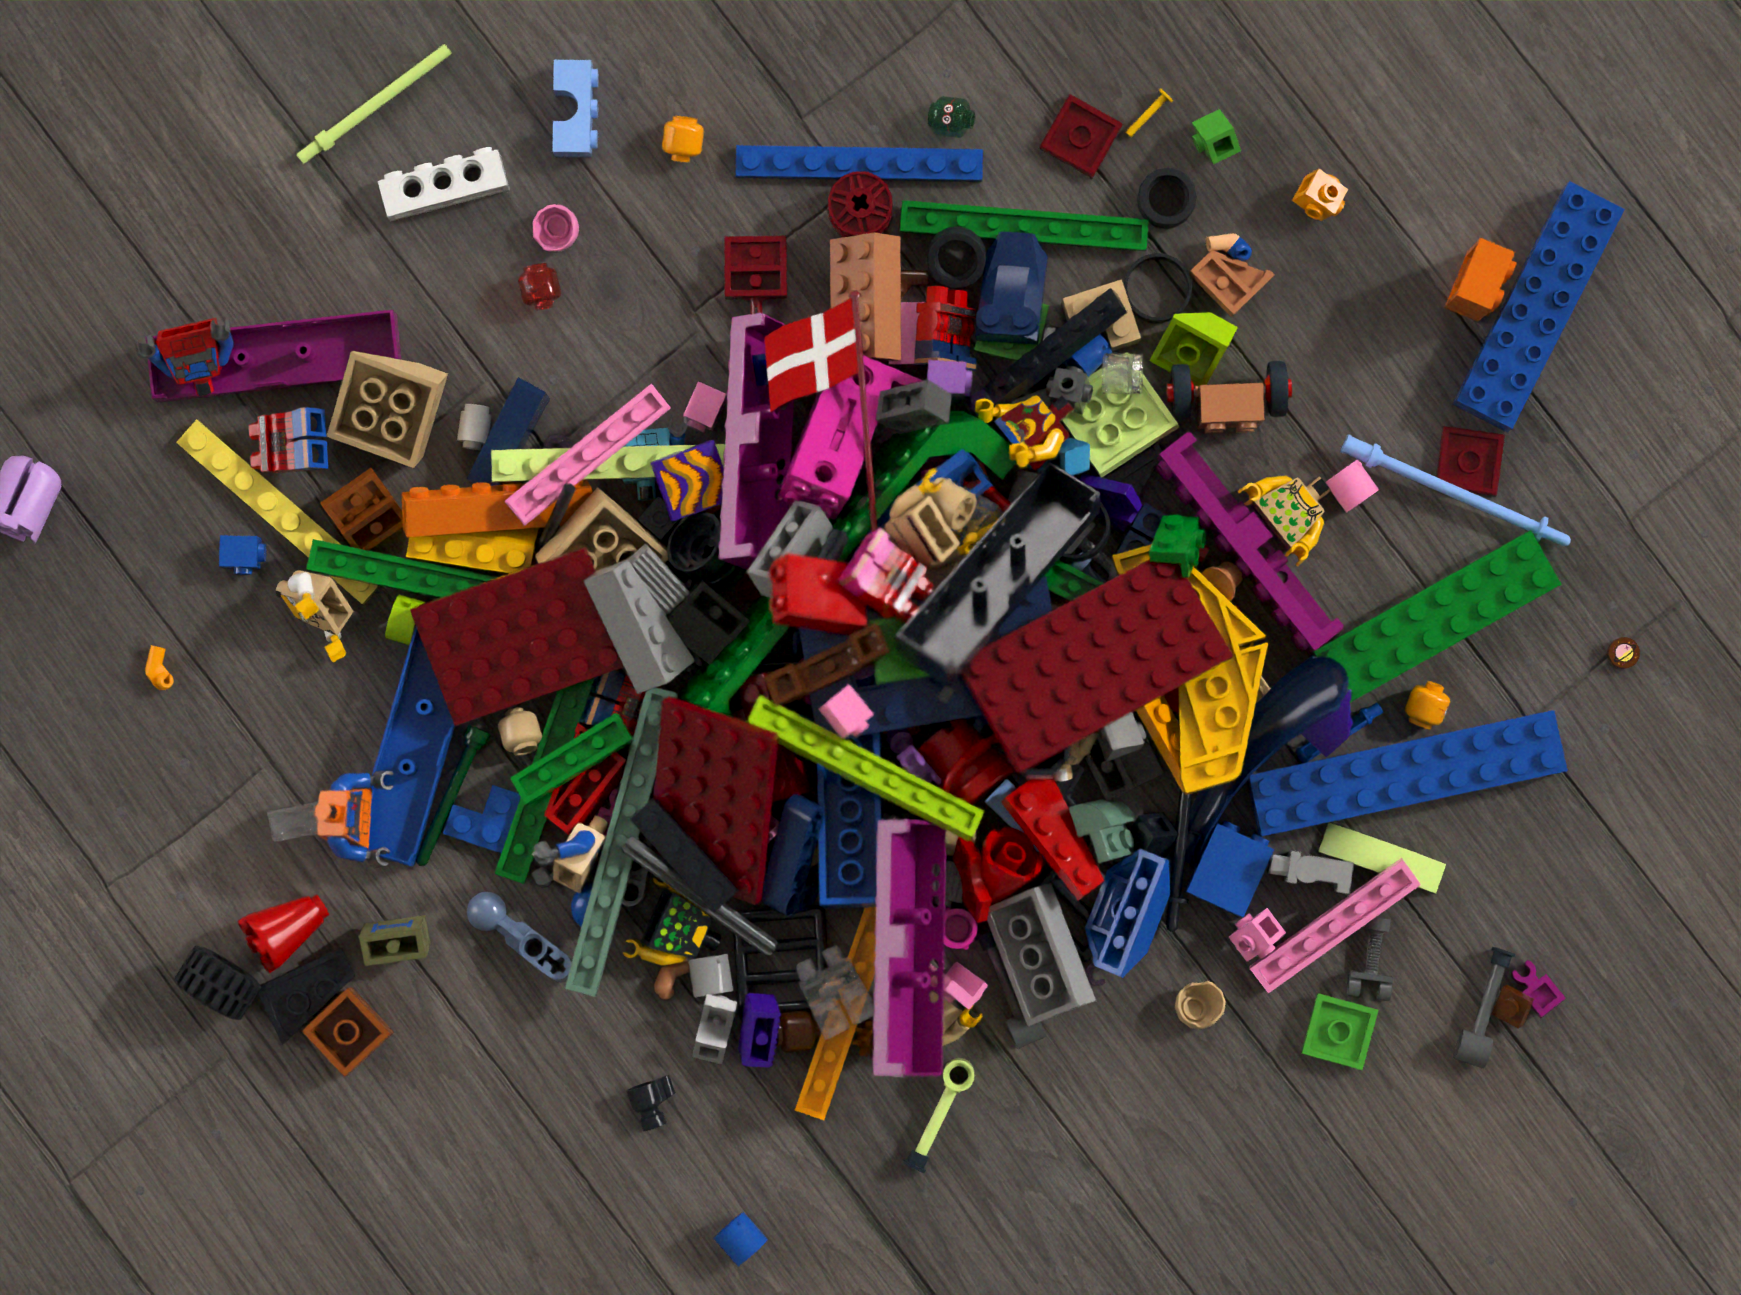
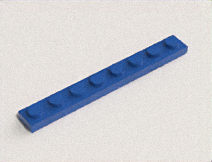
M736 145V178L839 180L842 176L851 172L866 171L877 175L882 180L982 182L983 149Z

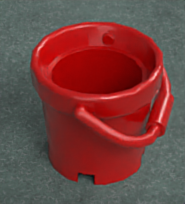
M966 718L956 719L950 722L952 724L950 727L942 728L918 749V752L941 779L940 786L935 782L938 788L971 805H975L1004 781L1014 769L1006 761V754L1001 755L992 746L995 742H1000L996 735L985 739Z

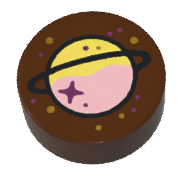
M1621 637L1610 643L1607 656L1613 666L1625 669L1637 663L1640 657V649L1633 639Z

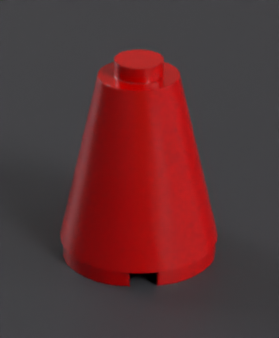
M1003 827L1001 831L993 830L984 841L980 853L982 856L981 869L986 889L992 899L990 906L1003 901L1036 877L1042 868V854L1036 852L1028 836L1018 829Z

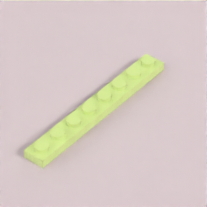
M715 444L724 467L723 453L725 444ZM696 445L622 447L582 480L656 478L650 462ZM570 448L491 450L492 482L530 481Z

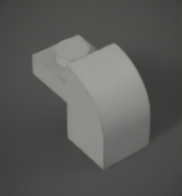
M706 995L692 1057L718 1064L723 1063L737 1001L730 1000L721 995Z

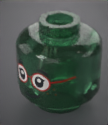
M941 96L936 102L931 103L928 112V125L933 128L936 135L962 138L968 129H973L975 111L970 109L967 99Z

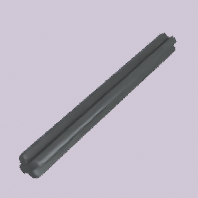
M629 837L625 841L622 852L764 955L770 956L775 951L778 944L777 940L727 904H724L717 912L713 913L665 859L634 837Z

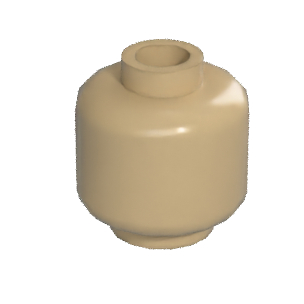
M521 707L510 709L505 712V717L498 723V731L503 747L508 752H513L515 756H523L538 749L537 745L542 739V733L537 716L531 711H523Z

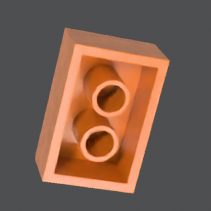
M1480 237L1467 251L1444 308L1477 322L1484 316L1489 317L1490 313H1493L1495 308L1499 307L1505 291L1500 289L1502 284H1505L1507 279L1511 278L1517 262L1512 261L1515 252Z

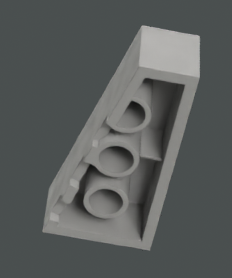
M628 559L600 569L584 580L637 694L668 683L695 661Z

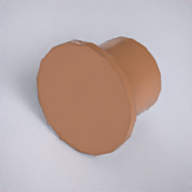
M1223 562L1218 567H1209L1201 573L1229 601L1234 598L1235 588L1242 581L1240 569L1231 562Z

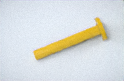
M1161 88L1158 90L1162 95L1126 131L1130 137L1137 132L1166 100L1170 103L1173 102V99Z

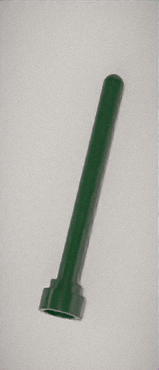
M468 724L463 735L466 737L464 740L466 746L416 857V863L419 866H425L428 863L477 750H481L483 745H487L491 736L490 733Z

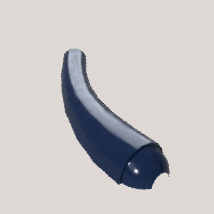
M1309 657L1281 677L1255 704L1241 773L1231 782L1199 791L1190 809L1185 861L1191 863L1192 867L1197 866L1209 836L1229 802L1252 773L1282 746L1339 709L1342 700L1348 692L1349 680L1345 668L1338 661L1330 657Z

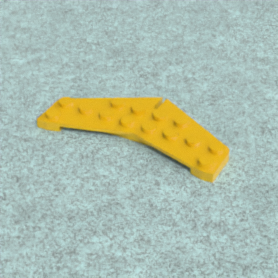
M1151 544L1112 555L1117 575L1119 576L1149 560ZM1194 567L1188 580L1226 642L1233 657L1179 687L1180 778L1185 795L1231 782L1241 773L1268 646L1267 642L1247 649H1239L1241 645L1265 639L1266 635Z

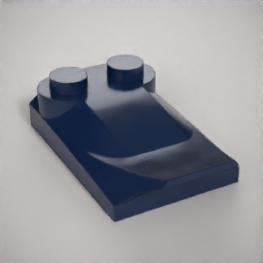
M1001 231L986 251L979 311L976 315L977 327L975 337L977 341L1038 345L1048 255L1041 248L1035 234Z

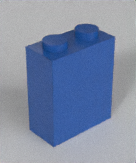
M1224 821L1223 825L1217 823L1213 828L1184 892L1244 918L1274 849L1268 847L1269 840L1256 834H1252L1251 838H1248L1239 833L1240 827Z

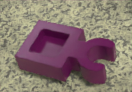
M1527 960L1524 965L1529 970V975L1522 977L1514 970L1512 978L1516 983L1527 987L1522 993L1534 999L1531 1008L1541 1019L1565 1001L1566 998L1547 974L1539 979L1536 976L1535 965Z

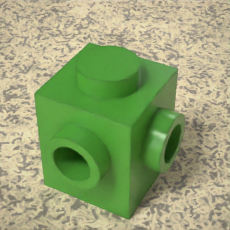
M1220 109L1192 122L1196 133L1192 136L1193 142L1198 152L1204 151L1213 165L1241 151L1234 128Z

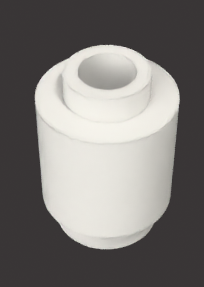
M465 404L464 411H461L457 436V441L463 442L462 448L481 450V445H484L490 432L492 417L489 414L490 407Z

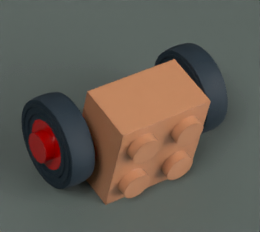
M1284 361L1268 362L1264 384L1200 385L1199 388L1195 386L1194 389L1189 366L1177 364L1172 365L1171 383L1166 385L1167 402H1171L1172 415L1175 420L1190 419L1195 395L1197 429H1205V434H1220L1226 428H1236V433L1254 432V429H1257L1264 421L1263 394L1267 400L1268 412L1271 417L1286 416L1288 398H1292V380L1288 379L1287 367Z

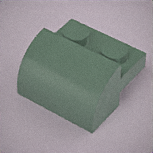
M1104 798L1069 807L1078 837L1090 835L1099 863L1134 854V838L1127 829L1126 823L1132 822L1136 818L1126 804L1116 799Z

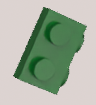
M1177 514L1163 515L1149 549L1150 562L1181 563L1182 577L1189 578L1192 568L1198 565L1199 550L1205 547L1206 533L1205 530H1201L1200 517Z

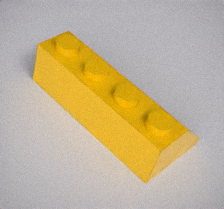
M540 528L409 537L406 557L421 562L506 575L535 564V547L539 540Z

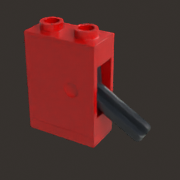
M833 530L818 558L786 553L771 563L769 578L772 581L770 608L773 611V623L843 635H852L867 626L866 603L838 583V580L849 565L848 563L837 562L848 542L845 531Z

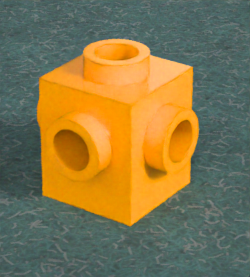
M1317 169L1304 177L1292 201L1303 208L1309 217L1323 221L1331 216L1335 217L1341 212L1345 205L1343 198L1348 189L1341 185L1335 176Z

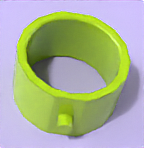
M399 594L389 616L385 638L410 646L416 625L410 609L425 602Z

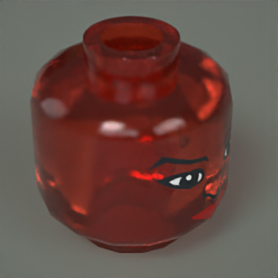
M547 263L524 267V273L518 277L523 303L529 306L535 305L536 311L553 307V301L561 296V288L556 270L548 267Z

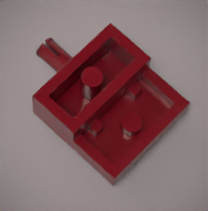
M725 236V299H742L750 302V314H756V308L757 313H763L762 302L769 299H787L786 236Z

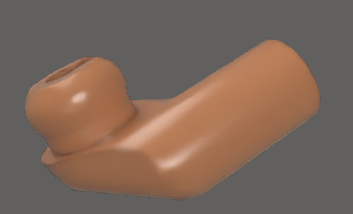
M687 958L684 962L666 965L659 970L654 983V990L661 999H670L675 993L673 986L676 977L690 972Z

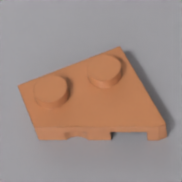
M1213 250L1189 272L1190 276L1231 317L1274 277L1271 271L1265 270L1264 272L1248 266V263L1244 261L1229 259L1226 255Z

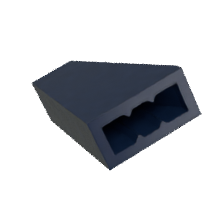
M518 377L467 477L473 484L484 482L489 483L491 486L503 485V482H492L491 450H519L524 448L550 401L545 391Z

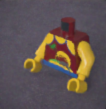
M1033 396L1026 401L1014 404H997L995 407H993L991 400L985 398L979 399L975 403V412L979 414V419L989 423L993 417L996 418L995 423L1013 444L1009 448L1010 459L1016 460V464L1020 467H1025L1029 464L1034 471H1037L1047 459L1057 456L1061 445L1069 437V433L1060 421L1074 409L1063 396L1058 398L1049 407L1045 405L1039 396Z

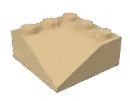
M352 351L327 437L415 468L424 456L448 373L416 362Z
M598 487L562 525L554 537L535 555L538 563L587 547L595 571L627 560L646 543L664 563L668 560L666 545Z

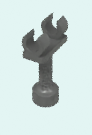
M1375 917L1365 924V929H1368L1371 934L1365 972L1349 970L1346 995L1359 997L1361 979L1379 981L1378 1000L1390 1001L1394 977L1378 974L1377 967H1379L1380 945H1382L1381 936L1385 932H1390L1391 919Z

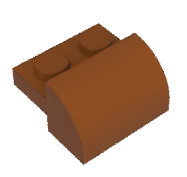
M372 468L363 472L320 503L350 546L369 551L403 527L402 508Z

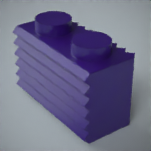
M746 994L738 1045L742 1059L741 1062L744 1066L772 1067L774 1065L773 1055H775L774 1050L776 1049L775 1044L778 1038L777 1033L779 1032V1017L781 1013L777 999L773 994Z

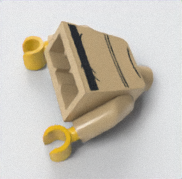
M936 469L927 472L920 486L915 484L895 500L890 511L891 519L885 524L886 533L891 538L892 544L902 552L913 557L917 563H922L934 569L960 560L963 554L967 555L974 548L970 544L974 543L978 537V534L975 532L968 533L965 536L963 545H960L930 496L925 497L924 494L926 492H937L944 482V479L937 484L930 482L929 478L936 473Z

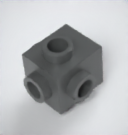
M1068 366L1066 369L1056 368L1055 376L1049 377L1046 387V395H1049L1051 404L1063 396L1074 409L1070 414H1083L1085 405L1090 403L1093 393V385H1090L1087 374L1083 370Z

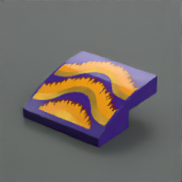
M708 440L684 451H677L650 462L671 521L722 504L724 467L714 440Z

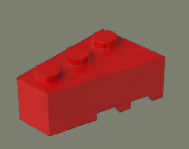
M578 723L575 730L576 734L574 738L586 732L588 729L582 726L580 723ZM615 752L553 790L544 816L568 835L572 833L577 823H582L586 826L613 789L622 780L627 760Z

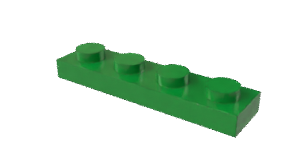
M615 713L510 777L525 805L528 806L632 743L634 739L620 715Z

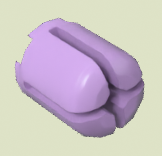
M11 456L4 462L0 471L1 533L23 542L26 536H28L36 544L61 489V479L50 466L40 461L34 464L33 459L27 456Z

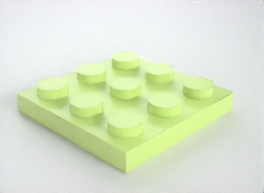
M1128 352L1108 363L1088 378L1090 385H1093V393L1090 403L1085 405L1083 414H1068L1061 420L1074 439L1090 444V463L1101 478L1179 428L1173 415Z

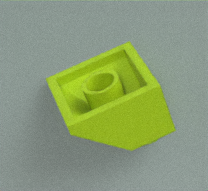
M1211 312L1174 314L1149 361L1171 372L1172 365L1186 364L1189 366L1194 386L1199 388L1200 385H1207L1238 327Z

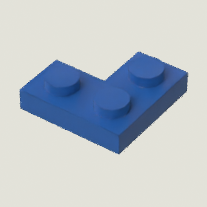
M492 785L483 814L453 804L443 834L502 853L521 798L520 794Z

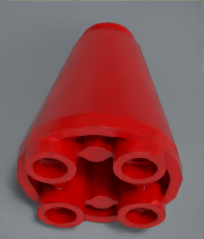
M316 894L311 898L306 896L250 913L237 922L243 933L248 936L245 938L248 947L253 954L258 952L262 956L259 958L267 973L270 974L280 968L324 923V918L329 916V912L323 901Z

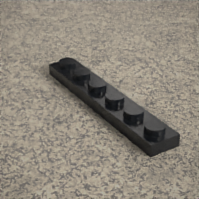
M1112 288L1108 289L1078 314L1071 317L1060 328L1048 335L1037 346L1025 353L1010 367L999 373L997 377L983 388L976 391L966 400L972 415L978 418L979 414L975 412V403L979 399L991 400L993 407L997 404L1012 403L1124 316L1127 311L1118 294Z

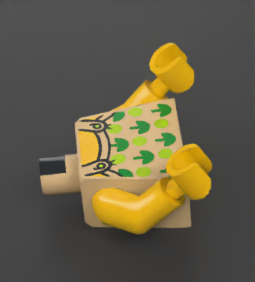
M1285 475L1266 477L1240 488L1238 493L1244 491L1249 495V500L1244 504L1247 506L1252 503L1253 507L1288 549L1285 556L1288 557L1291 553L1295 554L1298 557V562L1295 565L1299 566L1308 557L1309 552L1319 540L1324 525L1321 515L1325 511L1318 501L1330 492L1328 485L1321 477L1305 486L1298 477L1292 480Z

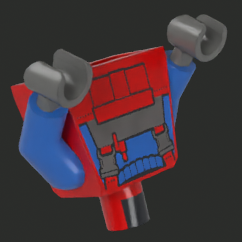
M216 318L161 330L158 332L156 344H154L152 335L146 337V344H141L138 340L135 341L137 355L140 358H148L164 374L174 378L179 385L193 382L197 396H204L214 392L211 377L220 375L222 366L229 361L234 345L230 332V320L225 319V325L221 326L218 325Z

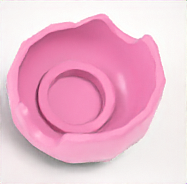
M548 205L538 211L533 220V238L545 251H563L572 246L578 237V220L574 213L563 205Z

